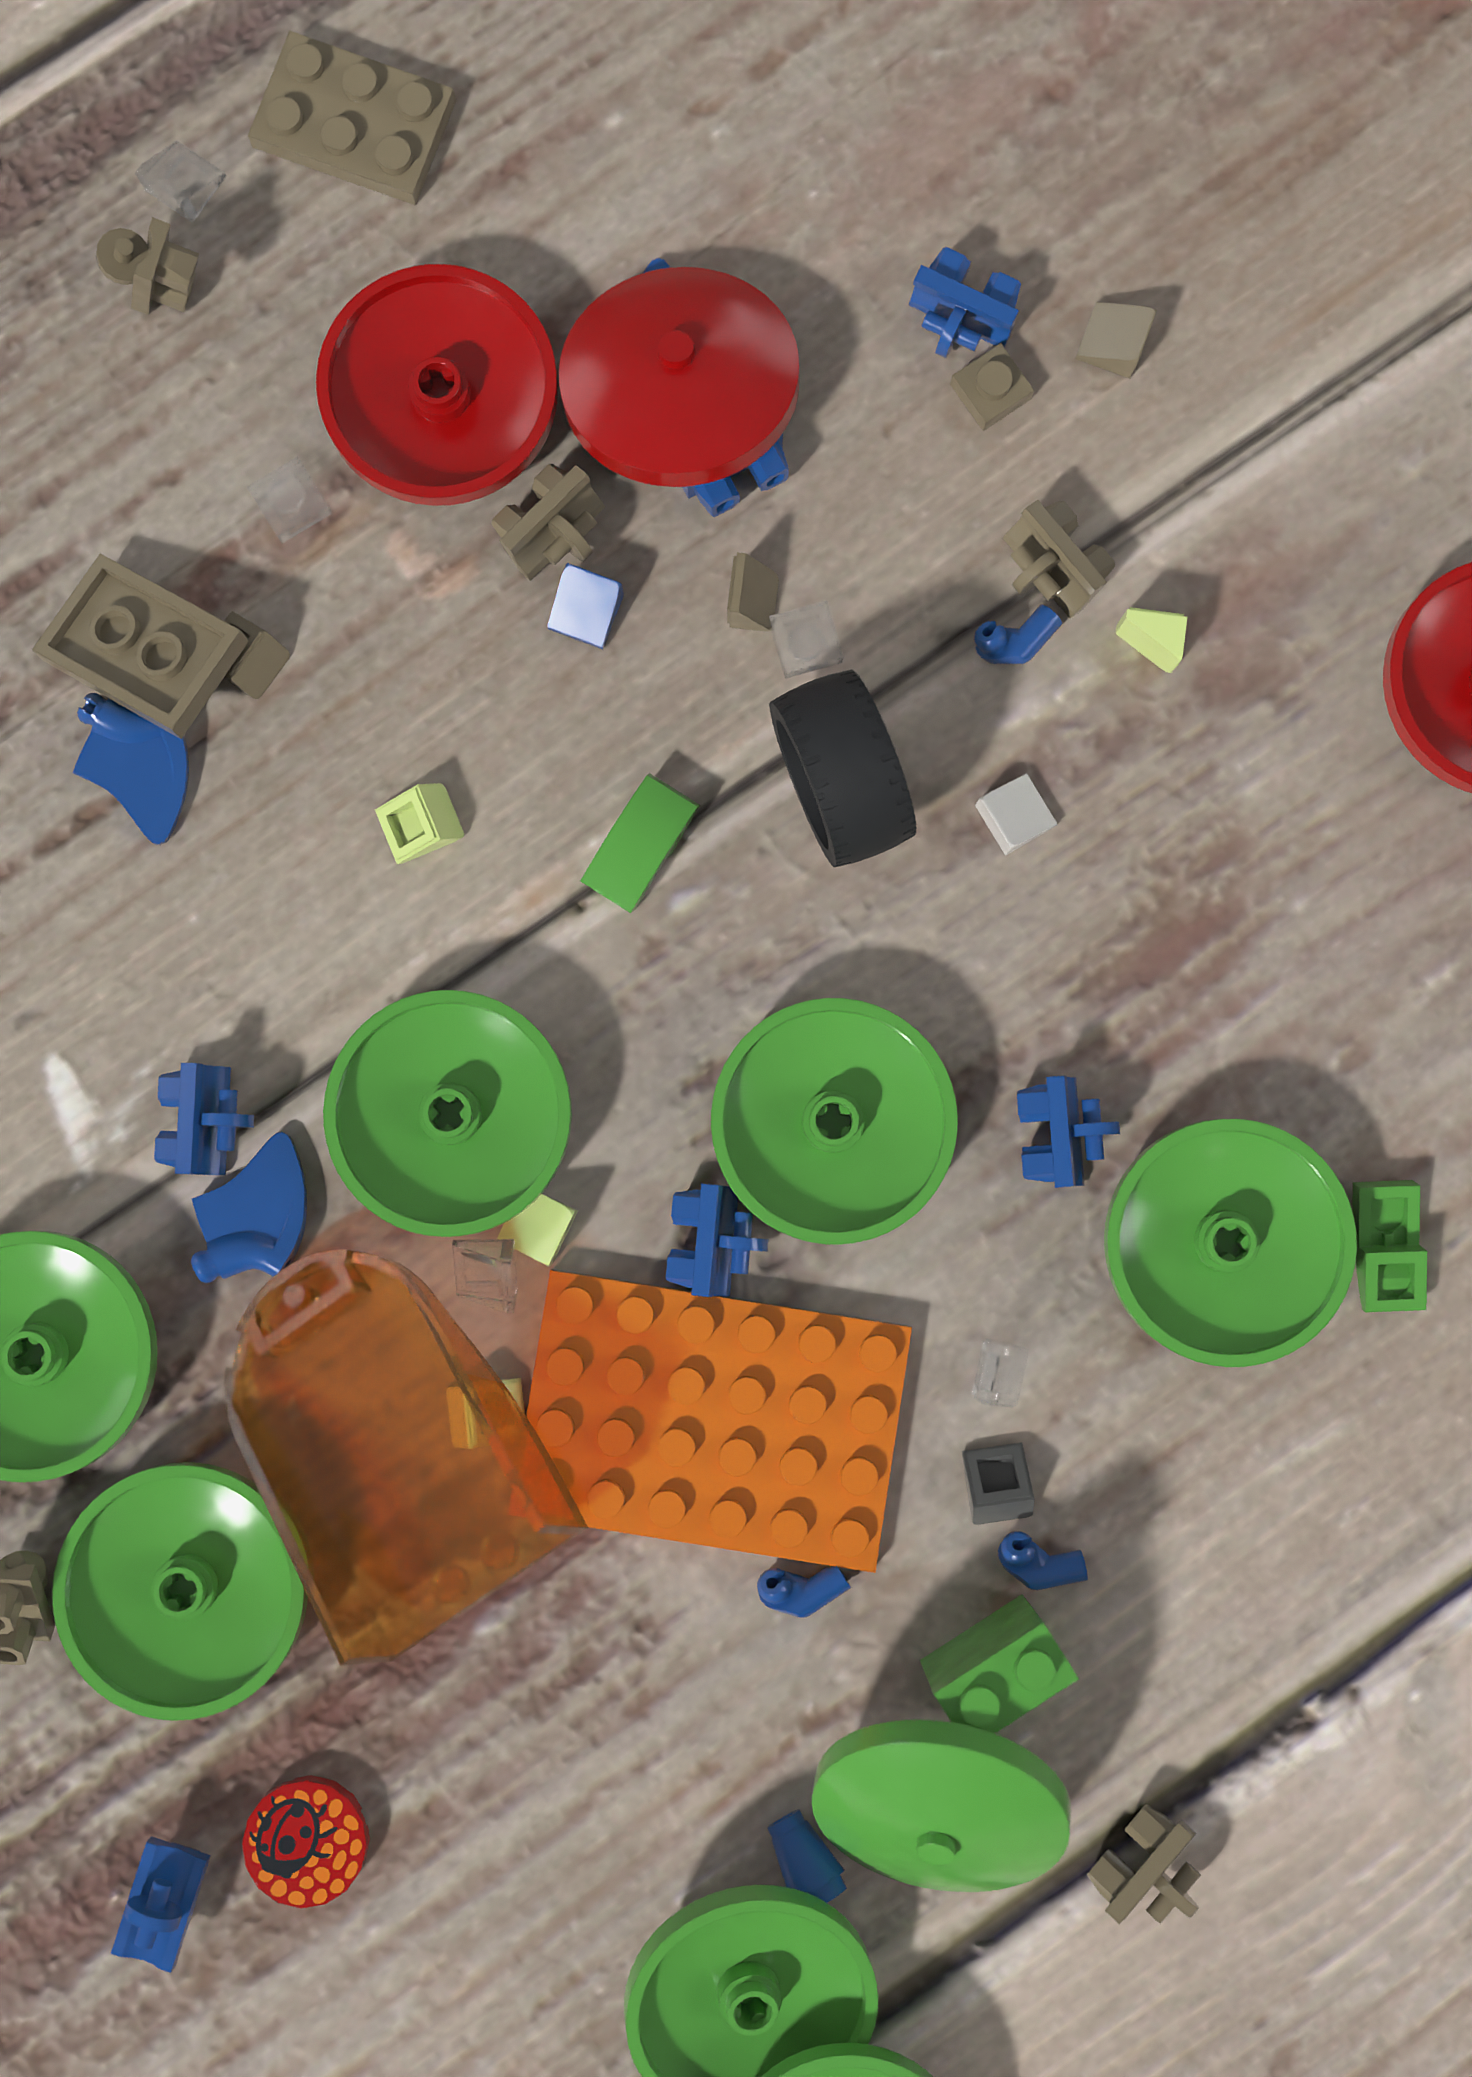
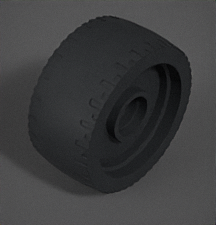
M846 670L812 680L770 701L769 708L772 724L790 779L814 836L825 857L833 867L844 866L871 858L898 846L916 835L917 823L914 807L896 750L872 696L860 676L854 670Z

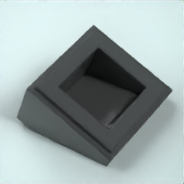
M1022 1442L962 1451L969 1506L974 1525L1027 1518L1033 1515L1035 1498Z

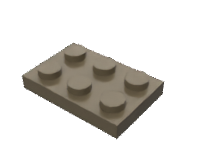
M289 30L252 123L248 138L255 149L416 205L456 103L454 88Z
M100 553L35 644L32 651L44 662L182 739L249 640L238 628Z

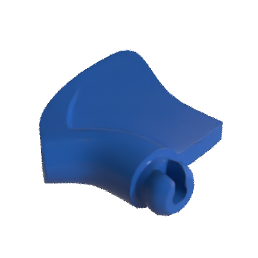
M98 693L87 694L84 697L86 703L83 708H78L77 714L81 722L92 726V730L81 750L73 774L111 793L152 843L156 845L167 843L177 824L187 793L189 757L185 737L183 736L180 739L115 701L104 699Z
M283 1132L274 1134L247 1166L231 1181L215 1190L192 1198L196 1217L207 1245L206 1250L194 1253L191 1258L193 1270L201 1282L210 1283L219 1276L226 1279L252 1269L263 1271L276 1279H280L293 1262L305 1231L307 1189L299 1155L294 1142L287 1134Z

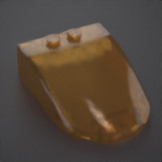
M348 1249L319 1252L306 1256L281 1270L260 1289L248 1305L235 1330L242 1333L236 1348L233 1368L226 1367L225 1402L230 1427L340 1666L392 1662L589 1528L537 1432L507 1387L426 1283L402 1264L376 1254Z

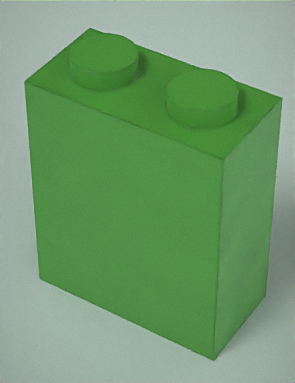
M1023 1594L920 1660L932 1692L952 1723L976 1727L994 1734L1079 1679L1046 1625Z

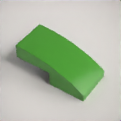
M649 773L613 825L580 882L629 913H632L637 909L665 859L673 853L700 805Z
M1413 1180L1352 1182V1207L1357 1236L1356 1271L1362 1310L1365 1313L1426 1310L1427 1250L1419 1245L1420 1185Z

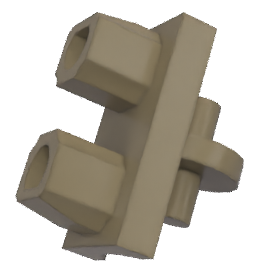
M152 217L149 225L147 243L139 234L124 228L112 229L102 235L97 244V263L102 273L111 281L123 285L133 284L131 309L149 315L152 302L156 301L185 312L195 281L196 273L194 272L199 253L169 242L170 224Z
M548 464L534 478L532 485L533 491L540 500L527 513L515 504L506 505L492 519V525L501 538L499 540L519 572L530 581L549 562L556 565L568 552L582 562L593 553L583 537L597 525L594 518L605 508V505L592 489L589 476L577 465L569 472H566L553 464Z
M1036 500L1021 513V518L1003 537L1005 542L1014 551L1010 555L1011 558L1023 571L1015 579L1012 586L1020 595L1036 586L1047 601L1054 599L1071 619L1081 612L1107 583L1105 578L1115 567V561L1102 546L1093 544L1082 552L1071 540L1070 536L1079 525L1076 514L1065 501H1058L1044 507L1039 500Z
M28 1550L15 1551L0 1560V1664H26L33 1640L51 1641L55 1622L44 1592V1588L48 1583L49 1572L44 1559L36 1552Z
M1147 1804L1125 1829L1151 1855L1146 1862L1135 1872L1114 1851L1108 1849L1087 1874L1099 1893L1110 1903L1105 1911L1119 1925L1127 1918L1153 1885L1160 1893L1146 1911L1160 1924L1174 1907L1190 1918L1199 1909V1906L1187 1894V1891L1201 1874L1188 1862L1183 1864L1172 1879L1164 1873L1197 1833L1183 1820L1175 1824L1166 1815Z

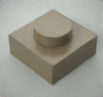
M1001 343L953 374L950 382L951 387L983 431L1031 400L1035 391Z

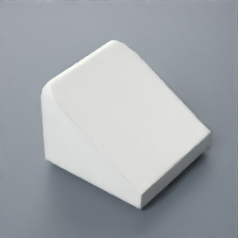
M1027 774L985 794L975 804L1005 856L1058 825Z

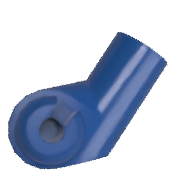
M1040 605L1020 628H1006L1002 625L997 626L995 621H987L982 623L975 631L974 641L977 654L991 664L1027 663L1062 625V620L1052 609L1045 605Z
M1021 1531L1007 1534L998 1548V1557L1003 1568L1031 1590H1043L1088 1580L1086 1564L1081 1550L1048 1555L1032 1541V1538L1027 1533Z
M827 1566L810 1578L779 1568H770L765 1570L757 1581L758 1594L765 1606L772 1610L800 1618L812 1615L851 1589L848 1580L837 1566Z

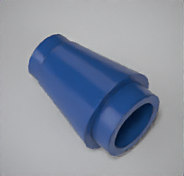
M800 1809L790 1812L767 1827L772 1837L771 1841L786 1887L809 1893L826 1903L847 1889L841 1877L845 1869L809 1822L804 1819Z

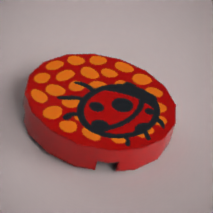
M313 1775L297 1777L292 1781L279 1784L268 1791L249 1816L242 1841L245 1866L258 1889L277 1903L301 1909L325 1905L346 1892L365 1864L370 1843L368 1824L366 1826L365 1817L361 1812L362 1807L354 1794L335 1780Z

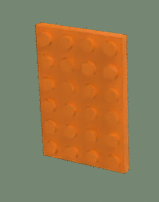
M550 1270L510 1515L876 1573L912 1332L911 1326L724 1296L691 1295L692 1291Z

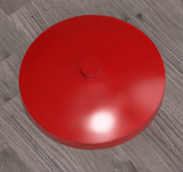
M425 264L397 270L377 279L358 292L343 307L330 326L321 347L316 372V392L319 410L326 430L341 457L357 475L374 488L397 499L421 505L448 506L474 501L498 491L517 478L532 463L546 442L553 426L558 403V375L551 343L542 323L530 306L514 290L492 276L475 269L449 264Z
M671 267L652 270L633 276L611 287L597 297L578 317L566 338L560 357L559 387L568 423L578 441L593 458L613 472L637 482L656 486L686 487L707 484L726 478L748 467L762 457L783 434L792 418L799 396V353L794 334L783 313L775 303L753 285L730 274L706 268Z
M1472 562L1445 573L1432 582L1411 602L1394 627L1386 649L1383 666V689L1386 706L1393 726L1403 744L1413 757L1433 775L1449 785L1468 793H1472Z

